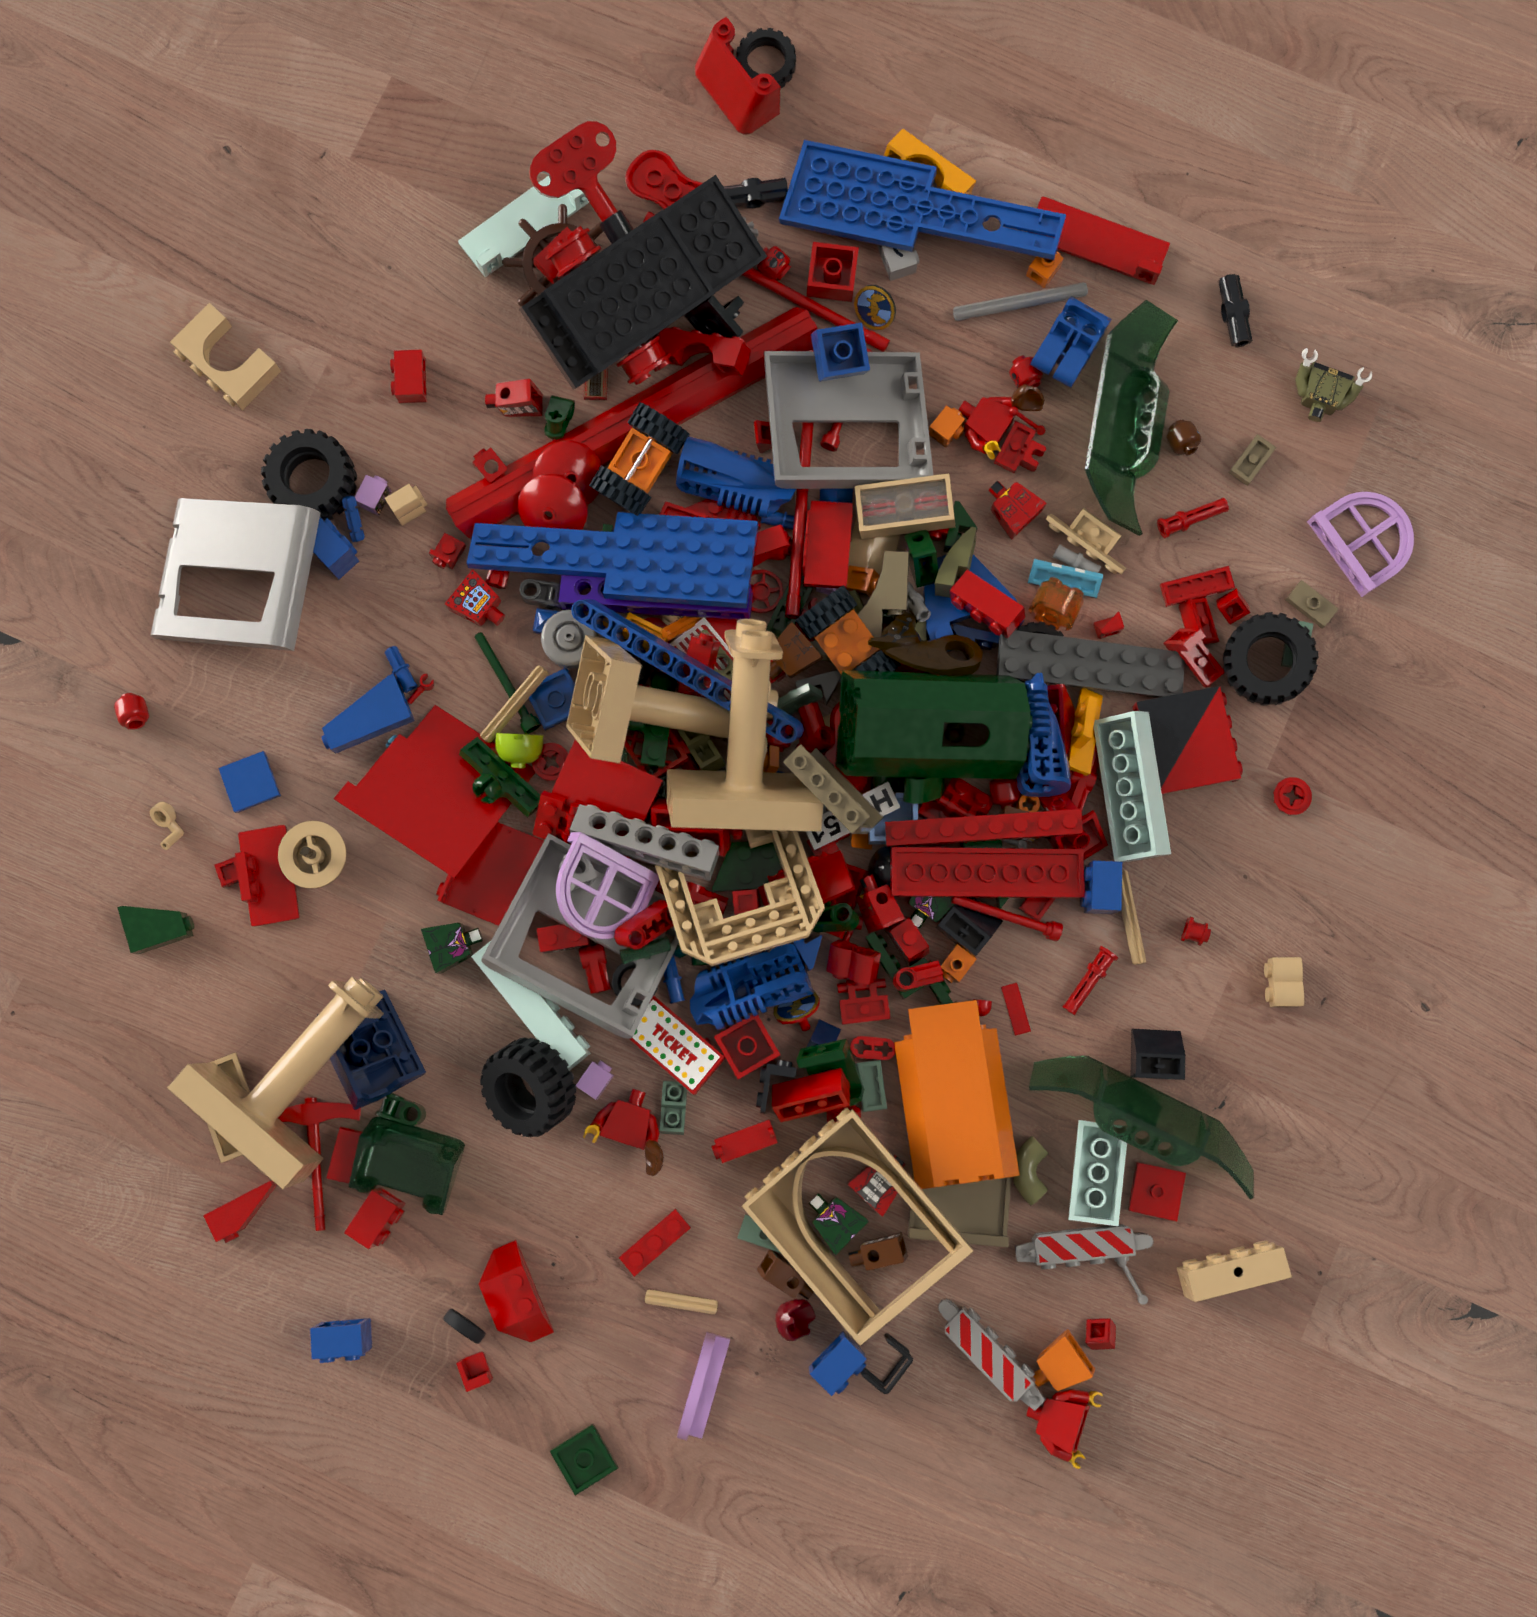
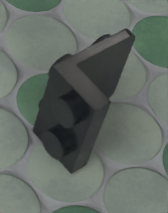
M777 1060V1064L767 1063L766 1068H761L760 1083H764L763 1092H758L756 1107L761 1108L760 1113L765 1114L770 1075L795 1078L797 1068L792 1067V1062Z

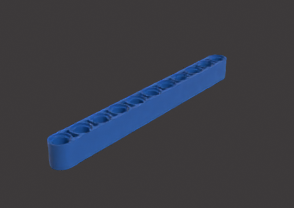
M578 600L572 605V616L578 622L730 711L731 699L728 700L724 696L725 688H728L730 691L732 689V681L596 600ZM584 605H587L589 608L587 616L583 613ZM604 616L609 620L607 628L603 625ZM624 628L629 631L628 640L623 636ZM644 640L650 645L648 652L643 648ZM664 652H667L670 656L668 664L663 660ZM685 664L690 667L691 672L689 676L683 671ZM705 676L711 680L710 688L704 685L703 680ZM768 702L767 712L773 716V724L766 723V733L783 743H791L799 739L804 732L802 723ZM787 725H790V726L793 727V729H794V736H793V737L789 736V735L786 733V726H787Z

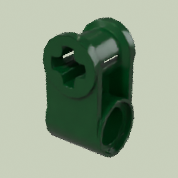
M551 395L545 412L547 423L544 433L548 438L560 439L565 435L574 414L575 400Z
M391 1093L384 1097L380 1110L376 1111V1115L406 1125H419L425 1120L426 1111L422 1105ZM412 1107L418 1112V1116L414 1121L408 1118V1111Z

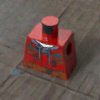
M904 916V920L884 928V930L910 967L929 954V945L912 920Z

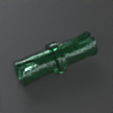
M665 936L664 938L652 940L638 950L626 948L620 949L619 952L623 964H627L643 958L649 960L651 956L671 951L668 937Z

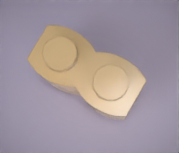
M410 484L385 497V500L402 526L425 513L424 507L428 505L417 486L412 488Z
M1301 957L1269 958L1268 963L1264 965V975L1269 981V987L1265 989V999L1269 1002L1270 1007L1304 1006L1303 965Z

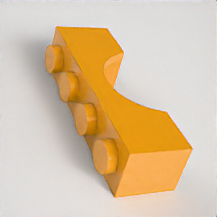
M902 129L887 144L883 156L936 166L937 172L934 181L938 188L971 194L976 183L975 179L905 129Z

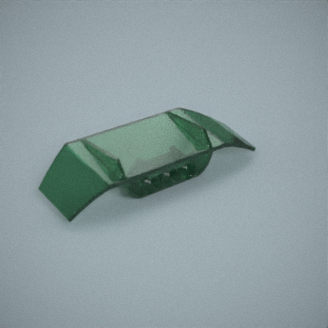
M1145 300L1130 312L1107 335L1084 468L1091 488L1108 520L1138 536L1143 533L1138 522L1134 503L1135 483L1137 478H1141L1149 473L1158 462L1170 393L1164 380L1154 372L1155 363L1164 342L1178 322L1177 319L1148 300Z
M1068 1056L1034 1062L1029 1091H1060L1080 1095L1093 1102L1094 1118L1102 1131L1172 1166L1188 1165L1203 1156L1227 1171L1250 1200L1254 1198V1170L1233 1136L1219 1120L1134 1078H1130V1076L1090 1056ZM1120 1119L1126 1122L1121 1128L1113 1125L1116 1120ZM1139 1131H1146L1148 1133V1136L1144 1139H1139L1135 1135ZM1162 1142L1171 1144L1167 1150H1161L1158 1146Z

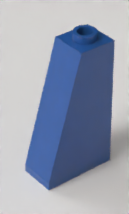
M394 674L388 675L322 728L324 735L321 738L326 749L330 748L336 754L415 721L397 677Z

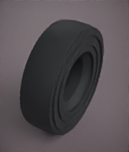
M450 1308L443 1318L448 1325L476 1344H479L486 1335L485 1331L454 1309Z

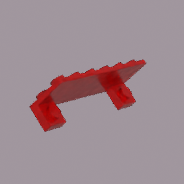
M1041 197L1037 209L1066 214L1057 250L1155 285L1170 246L1169 242L1050 198Z

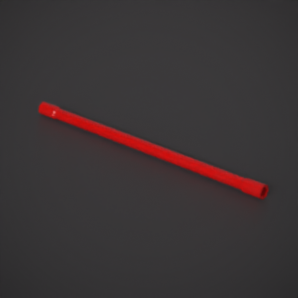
M649 211L646 214L643 223L655 214ZM754 268L742 274V276L836 326L856 324L776 280H771ZM863 327L865 342L885 352L890 340Z
M802 422L799 455L802 467H810L814 422ZM797 489L789 587L785 617L790 619L799 618L800 586L808 489Z

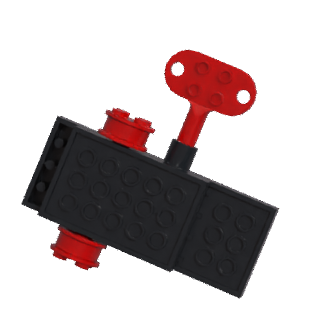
M587 121L578 125L542 149L533 158L529 168L533 187L541 195L548 198H560L575 189L581 190L601 219L602 223L599 225L611 242L610 246L589 259L602 248L600 245L596 246L588 235L590 232L589 228L583 230L579 226L569 233L566 237L568 239L566 242L563 243L560 239L551 245L547 250L549 254L545 258L546 260H551L559 271L557 274L558 278L568 272L570 273L519 309L573 390L626 354L629 355L616 365L623 368L629 377L627 381L629 384L634 382L637 385L651 377L649 372L651 370L656 372L670 363L668 358L672 355L670 352L666 353L658 342L660 340L659 335L645 344L644 342L767 258L766 253L716 175L634 229L623 211L616 210L598 182V173L604 170L614 159L616 140L612 131L606 125L597 121ZM598 134H605L608 137L609 143L607 146L603 147L597 144L596 136ZM540 173L547 174L550 178V184L547 186L540 185L537 181V176Z

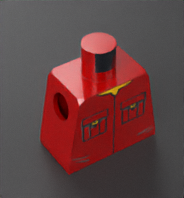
M996 481L988 490L997 499L992 504L990 510L1011 539L1015 538L1044 510L1047 504L1018 482H1015L1006 489L999 481Z
M873 875L860 880L865 894L858 896L857 902L868 933L886 928L905 919L894 896H891V889L887 884L878 888Z

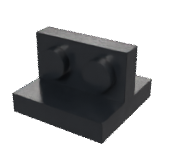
M713 295L684 315L691 325L703 334L711 335L712 333H717L723 337L732 338L733 336L739 337L744 332L734 320L740 314L738 309L744 304L739 296L721 305Z

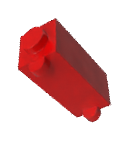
M700 632L698 636H691L687 655L714 670L721 642L713 640L714 636ZM685 664L683 667V671L687 676H689L691 670L690 667L687 664ZM705 676L703 680L704 685L709 688L711 680ZM680 682L678 693L706 698Z
M770 1119L716 1138L714 1139L715 1145L711 1147L716 1160L721 1158L722 1163L778 1142Z

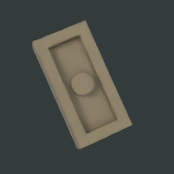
M1257 434L1229 473L1248 486L1276 447Z
M1302 580L1285 599L1322 629L1339 610V608Z

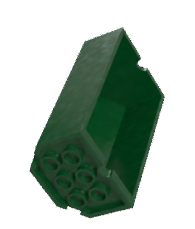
M842 670L839 706L840 724L838 725L835 766L846 776L1016 779L1020 773L1030 749L1028 734L1033 723L1025 683L1010 675L971 674L944 676L917 672ZM944 722L985 724L989 730L988 740L981 746H942Z

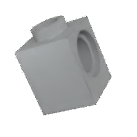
M583 853L577 865L581 868L582 873L574 872L573 878L586 885H590L596 880L597 874L588 855ZM564 859L562 860V862H561L560 865L558 866L559 869L561 868V866H562V864H563V862H564ZM571 883L570 892L580 889V887Z

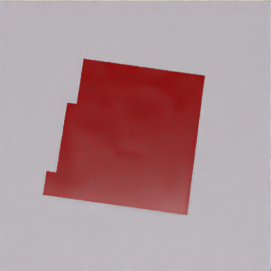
M434 705L408 738L398 734L356 786L347 781L333 798L453 878H455L512 804L505 797H500L490 804L483 803L481 799L487 796L486 793L478 798L476 797L472 786L474 780L480 776V773L459 755L460 750L478 737L498 755L495 743L486 742L482 739L480 733L437 705ZM504 761L506 764H508V765L511 767V763H510V762ZM526 763L525 768L511 767L527 783L535 774L533 768Z

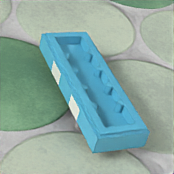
M1034 559L1028 583L1097 598L1103 574Z

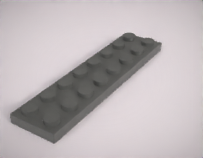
M1015 630L1009 638L1002 634L1000 635L996 675H1010L1017 680L1029 681L1035 674L1043 673L1044 683L1065 684V686L1160 698L1183 693L1185 662L1177 651Z

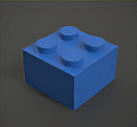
M862 323L818 329L811 334L819 382L864 375L870 371Z
M320 517L313 553L339 580L359 562L355 556L358 551L328 518L323 521Z
M1092 861L1085 865V897L1080 898V905L1084 907V913L1113 915L1121 911L1122 862Z
M371 1318L328 1321L310 1328L311 1358L319 1359L320 1363L334 1362L335 1359L345 1357V1361L359 1360L361 1356H365V1353L372 1349Z
M842 1331L809 1366V1373L831 1396L835 1392L840 1394L849 1384L847 1382L848 1378L852 1374L857 1376L865 1368L866 1364L864 1362L867 1358L864 1351Z

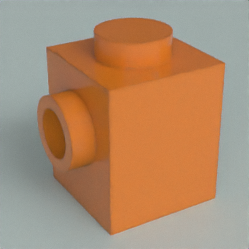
M1058 251L1054 260L1036 256L1030 264L1026 276L1045 289L1061 268L1064 258L1061 257Z
M946 405L930 425L929 436L944 447H947L953 438L958 440L964 432L963 424L965 418H963L959 410L956 408L951 409Z
M955 945L941 964L943 978L949 983L953 981L956 983L960 982L977 959L960 945Z

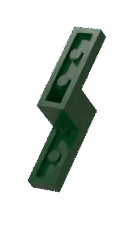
M872 932L865 937V940L871 949L881 953L880 964L893 983V977L901 966L894 955L889 956L885 950L888 945L882 935H876L875 932ZM924 957L923 959L916 962L910 967L929 963L932 961H927ZM905 973L900 975L899 980L901 984L909 986L911 983L910 976ZM945 981L928 985L940 1005L953 1003L948 995L951 991ZM924 986L910 989L906 992L897 991L902 999H905Z

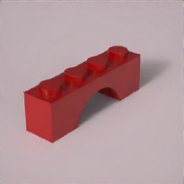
M678 327L664 328L659 332L660 340L658 342L666 353L670 352L672 355L668 358L669 364L682 366L687 359L695 354L710 353L713 354V363L721 373L743 377L751 350L742 338L736 336L726 338L717 333L707 335L697 330H691V332L683 331Z

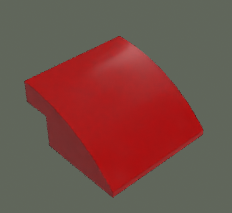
M574 740L552 793L567 798L565 806L569 808L573 802L585 806L594 805L601 811L608 813L612 811L617 812L625 818L631 820L634 818L641 819L648 824L651 818V808L664 782L623 761L615 763L592 759L577 740ZM562 817L561 825L566 826L567 820ZM597 824L594 826L595 829H602L605 827L604 824ZM619 831L617 833L618 836H625L628 834L627 831Z

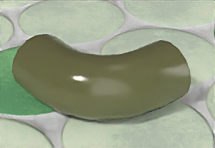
M1033 1136L1025 1141L1016 1153L1020 1176L1013 1177L1014 1185L1030 1206L1036 1203L1048 1191V1188L1038 1178L1036 1169L1038 1164L1049 1153Z

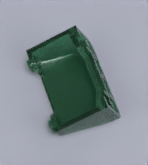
M374 1117L359 1136L348 1187L356 1189L361 1193H368L374 1190L377 1185L421 1197L423 1198L422 1206L428 1213L443 1215L456 1179L465 1144L457 1138L414 1125H406L383 1117Z

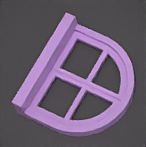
M1357 492L1349 494L1323 511H1319L1307 521L1361 597L1397 574L1406 565L1413 550L1414 533L1407 514L1392 499L1378 493ZM1354 506H1374L1386 512L1390 517L1373 529H1370ZM1346 509H1349L1365 531L1364 535L1349 545L1345 544L1329 522ZM1396 524L1400 535V546L1393 560L1376 536ZM1370 540L1389 564L1372 577H1369L1352 553Z
M571 832L567 840L571 843V846L560 868L556 882V898L560 912L566 922L582 935L597 939L614 938L618 926L647 908L659 881V876L584 833ZM583 853L608 866L598 890L573 878ZM617 871L641 884L631 908L606 896ZM571 883L595 895L585 919L577 913L573 906L570 893ZM603 901L627 913L624 918L609 926L593 925Z
M706 1332L677 1438L687 1441L688 1435L702 1439L729 1346V1338Z

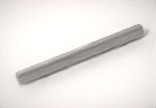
M1082 282L957 306L953 308V317L958 321L1068 300L1071 296L1074 298L1087 295L1088 288L1087 284Z

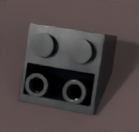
M966 897V898H969V899H972V900H975V901L980 902V901L977 900L975 897ZM955 904L935 928L956 945H960L976 957L994 935L1003 920Z
M1131 1029L1130 1078L1185 1080L1186 1055L1181 1031Z

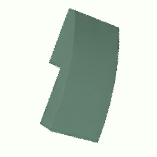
M663 1081L659 1130L661 1134L684 1135L687 1089L679 1082Z

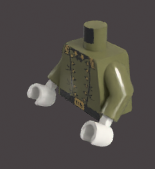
M1306 348L1302 351L1304 362L1300 364L1295 383L1298 395L1302 397L1301 404L1311 408L1308 419L1314 422H1321L1324 413L1332 415L1336 410H1343L1354 402L1364 387L1363 383L1368 382L1372 378V372H1370L1367 378L1363 379L1360 377L1361 372L1364 370V367L1358 370V379L1354 381L1355 376L1316 363L1315 361L1318 358L1316 350H1314L1311 358H1306L1308 353Z

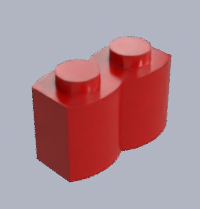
M837 940L830 944L826 971L833 974V977L836 979L844 980L848 978L858 986H868L877 980L881 953L873 949L859 947L847 941Z

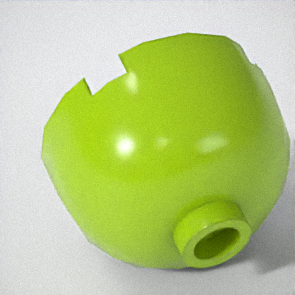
M496 733L495 746L498 756L503 761L510 762L511 767L525 768V763H532L539 758L542 753L544 740L543 735Z

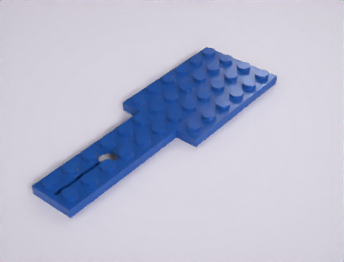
M804 140L779 216V223L911 252L913 251L918 232L1054 260L1065 224L1066 214L932 187L937 172L936 166ZM994 217L999 220L1001 226L996 231H988L983 227V222Z
M617 512L614 532L475 523L466 564L470 569L606 578L603 590L604 599L747 608L758 533V521L639 514L637 516L633 513ZM539 542L547 543L550 546L549 550L545 551L542 556H536L532 552V547Z

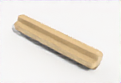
M647 1290L645 1295V1303L708 1314H716L718 1301L655 1290Z

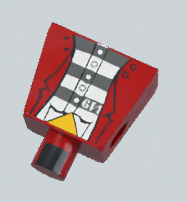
M531 379L497 383L496 394L485 395L486 407L498 408L506 417L543 416V394Z
M896 1155L893 1156L902 1167L906 1165ZM870 1166L865 1167L847 1182V1185L882 1217L898 1194L885 1177Z

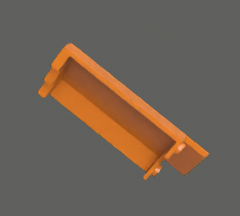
M977 1000L908 1009L912 1034L904 1035V1040L894 1042L914 1181L921 1189L1020 1176L997 1028L987 1029L986 1024L980 1025Z

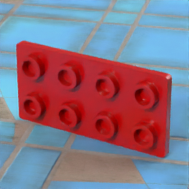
M286 825L238 833L240 852L235 853L241 901L248 903L251 926L253 927L300 918L295 884L283 874L278 861L279 846L287 833Z

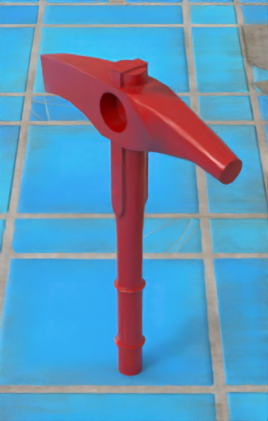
M309 1097L305 1099V1104L287 1107L278 1119L282 1122L307 1125L308 1145L321 1156L319 1124L334 1118L360 1120L361 1108L354 1110L350 1103L317 1102V1097ZM320 1162L311 1173V1190H313L314 1203L313 1217H315L316 1231L326 1230Z

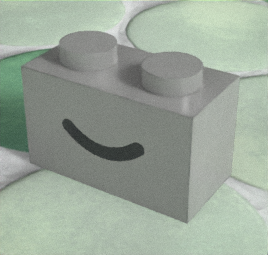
M876 244L890 281L916 273L917 264H919V256L916 250L911 252Z

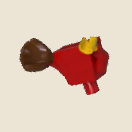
M1022 385L1014 391L1012 397H982L976 407L964 400L959 411L968 419L964 431L971 448L987 454L990 459H994L995 455L993 452L995 450L1001 452L998 444L1016 416L1011 415L1009 409L1015 406L1021 411H1041L1045 402L1042 392L1037 387Z
M632 1088L628 1102L618 1099L616 1102L608 1103L596 1114L590 1126H587L583 1138L586 1137V1134L591 1133L595 1136L592 1143L597 1141L598 1136H602L642 1150L645 1149L647 1175L655 1176L660 1172L664 1161L663 1151L658 1143L660 1132L657 1120L651 1114L650 1109L642 1107L646 1093Z

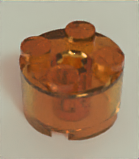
M1050 577L1048 581L1040 584L1029 607V613L1031 614L1033 611L1036 614L1034 619L1038 622H1046L1045 624L1049 626L1051 624L1056 627V630L1060 626L1066 627L1065 631H1069L1072 629L1084 604L1082 598L1084 593L1078 588H1070L1062 584V581L1057 578Z

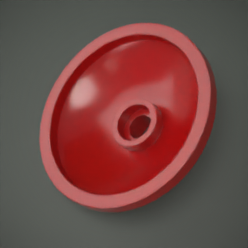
M562 440L549 445L540 453L534 465L533 478L544 474H557L567 478L570 474H573L575 476L573 482L581 489L586 498L587 505H589L599 494L589 484L602 464L596 453L587 445L574 440Z
M544 474L530 480L522 489L518 500V512L524 526L582 530L588 517V505L583 492L573 481L557 474ZM546 511L551 512L553 517H548Z

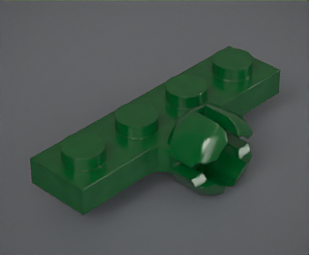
M653 672L650 688L675 692V678L668 674ZM629 721L628 730L638 731L643 734L640 765L664 769L670 728Z
M476 737L461 748L459 755L480 773V776L474 780L472 789L477 798L486 793L487 796L481 799L483 803L490 804L500 797H505L527 818L538 810L541 795L483 741Z

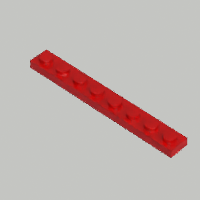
M1081 809L885 822L887 847L1083 834Z

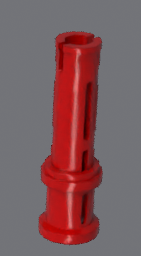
M1222 497L1219 500L1187 512L1178 511L1174 516L1166 519L1159 518L1157 520V527L1161 536L1166 539L1172 533L1180 530L1182 532L1187 531L1190 525L1228 512L1229 506L1226 499Z
M1100 946L1099 953L1093 962L1087 964L1088 971L1062 1007L1075 1016L1099 979L1107 976L1106 971L1113 961L1118 960V956L1107 948Z

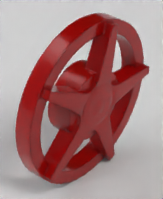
M763 569L752 571L751 577L763 574L760 582L754 585L750 584L753 592L752 604L755 601H763L767 608L757 609L751 607V611L755 613H768L774 610L779 600L782 599L783 585L778 576L771 571ZM766 575L774 578L779 587L770 588L766 583ZM780 591L777 601L770 606L768 601L770 594Z

